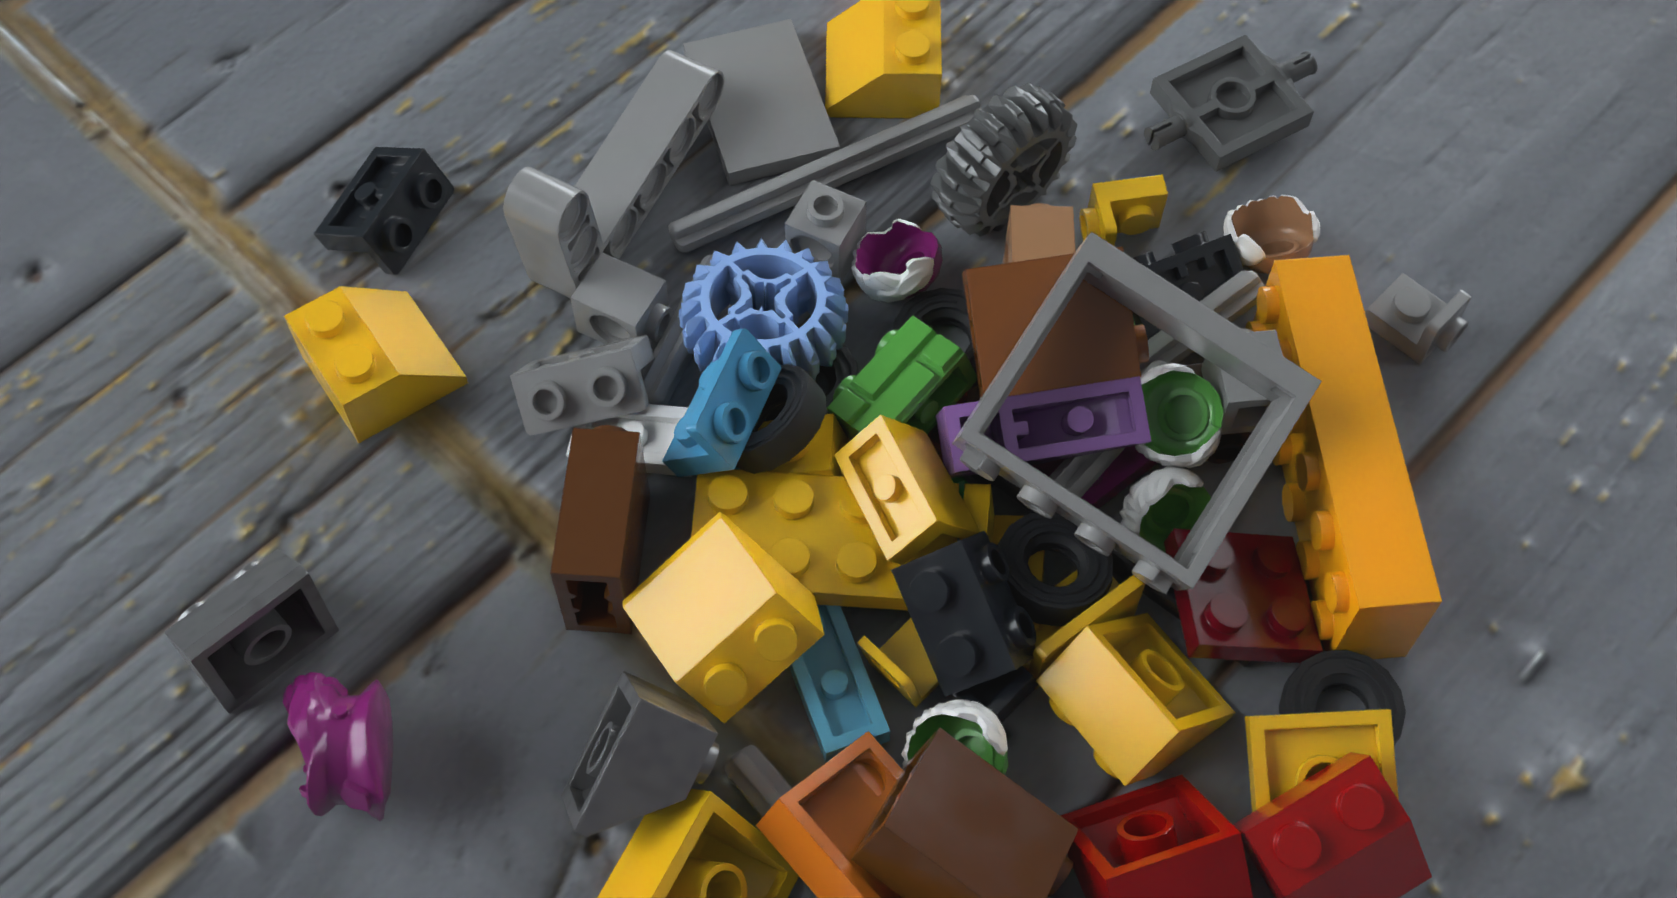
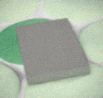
M791 19L683 43L684 56L720 70L724 74V87L721 98L707 123L729 186L788 172L840 150L838 139Z

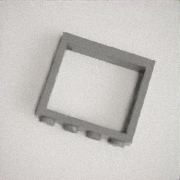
M1091 232L1076 250L952 444L964 452L960 457V461L970 470L990 481H994L999 474L1021 489L1017 499L1028 508L1049 519L1057 512L1078 526L1074 533L1078 540L1105 556H1109L1114 549L1136 564L1131 572L1135 577L1151 588L1166 594L1170 587L1176 591L1193 589L1322 381ZM1083 279L1271 401L1174 558L984 435Z

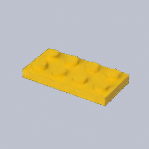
M729 470L697 475L691 538L721 511L815 595L817 605L908 610L891 571L901 566V564L887 561L845 476L767 471L753 474L744 470ZM954 483L959 492V484ZM942 533L906 563L957 542L958 538Z

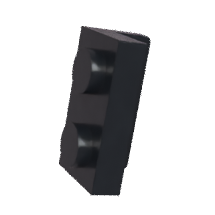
M985 531L969 536L891 570L945 697L1016 670L1034 659L1033 651L1036 648L1034 644L1037 639L1035 626L1028 612L1023 607L1017 605L1007 582L1009 579V567L1001 549L995 543L990 542Z

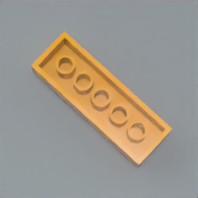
M1350 255L1274 260L1266 285L1260 286L1258 289L1257 311L1253 321H1247L1245 328L1253 332L1276 330L1283 356L1322 381L1272 460L1274 465H1282L1286 482L1282 490L1283 511L1288 522H1295L1299 538L1296 544V551L1304 580L1309 581L1313 598L1310 604L1320 640L1323 641L1325 651L1349 650L1369 656L1372 659L1406 657L1442 603V598Z

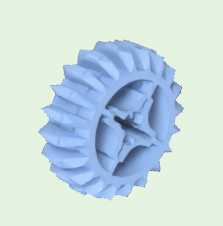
M761 237L757 246L752 249H745L736 241L732 255L728 256L714 250L710 266L696 265L693 281L685 283V289L682 293L683 302L681 303V309H679L680 327L683 328L684 346L689 354H694V360L699 367V371H704L711 361L713 363L718 360L731 333L734 330L743 328L749 330L780 366L789 364L801 367L814 381L819 373V366L832 367L833 360L836 358V349H841L845 342V323L848 322L849 308L844 297V288L840 278L832 277L828 261L814 262V257L809 248L794 254L787 240L778 248H768ZM731 304L732 306L728 308V315L718 321L719 314ZM808 311L811 317L803 326L798 328L796 324L799 323V316Z

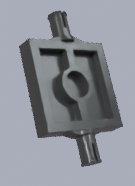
M1243 35L1153 78L1150 94L1168 114L1169 118L1145 128L1144 135L1147 144L1150 145L1152 143L1151 149L1156 151L1179 138H1184L1195 146L1217 172L1308 127L1314 111L1296 92L1294 82L1317 72V62L1314 56L1310 58L1311 53L1305 51L1284 63H1277L1272 58L1263 54L1247 35Z

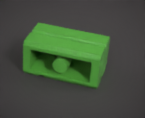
M911 316L899 330H891L882 337L877 345L875 356L858 375L848 376L838 385L833 395V401L826 409L829 414L834 413L850 440L879 415L921 429L928 435L937 425L936 415L944 406L955 405L977 381V375L966 353L959 346L943 335H938L931 327L915 316Z

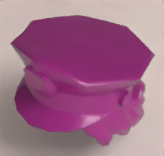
M309 672L306 675L297 676L293 683L286 687L283 694V704L289 714L288 727L296 739L305 761L303 772L307 775L306 784L301 785L299 788L301 796L307 799L308 807L317 816L325 815L336 805H347L353 809L366 811L381 821L384 819L385 805L391 793L393 763L392 716L390 700L386 691L376 679L360 695L348 696V689L343 687L334 677H326L322 673Z

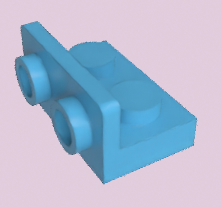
M738 329L731 333L720 358L713 363L711 361L710 365L701 374L699 387L685 415L679 420L674 429V438L662 462L677 477L735 470L782 369L748 329Z

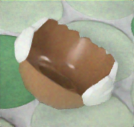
M1282 194L1279 198L1272 195L1267 199L1249 200L1246 206L1238 205L1236 210L1228 211L1224 220L1223 230L1224 236L1231 234L1243 265L1248 266L1254 272L1270 274L1274 260L1308 258L1312 251L1313 243H1316L1319 238L1320 222L1314 211H1308L1297 197Z

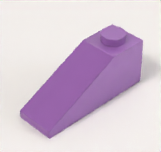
M1140 376L1008 396L984 433L985 436L1030 465L1152 442ZM979 401L944 406L936 415L943 464L951 479L978 475L960 461V457L964 452L954 446L952 442Z

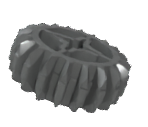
M1027 83L1018 88L1014 85L1008 88L1002 97L997 94L992 96L986 107L982 110L975 109L974 117L966 125H960V132L956 138L946 144V154L937 160L935 167L938 172L933 175L931 185L934 188L931 198L938 204L939 210L945 214L944 216L955 227H961L967 234L975 233L980 237L989 234L991 230L1000 231L1009 220L1010 205L1028 206L1034 204L1041 195L1047 194L1046 189L1052 181L1060 177L1059 170L1069 161L1071 156L1069 151L1075 146L1077 139L1075 132L1078 124L1072 119L1073 115L1064 108L1065 104L1052 92L1048 94L1040 86L1035 87L1031 83Z

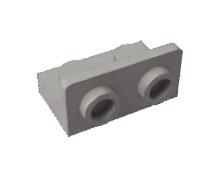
M648 335L534 360L510 375L526 433L536 435L643 411L648 406L649 401L640 370L654 359Z

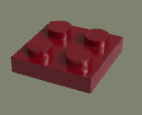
M1173 529L1163 542L1166 554L1174 558L1191 530ZM1228 532L1193 589L1179 591L1174 589L1189 658L1301 663L1323 651L1292 536Z

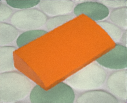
M868 731L782 795L756 826L817 898H903L851 860L903 771Z

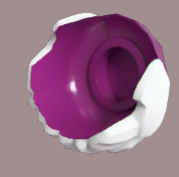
M896 219L893 221L892 226L884 232H868L857 243L858 249L853 251L855 259L852 261L851 269L856 282L871 299L888 303L904 300L926 291L939 276L943 261L942 246L932 232L922 231L915 223Z

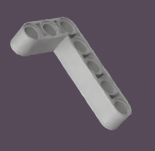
M667 50L659 57L575 186L532 167H525L517 173L508 187L504 198L503 211L531 281L571 299V296L601 253L620 259L719 103L724 87V74L722 71L675 51Z

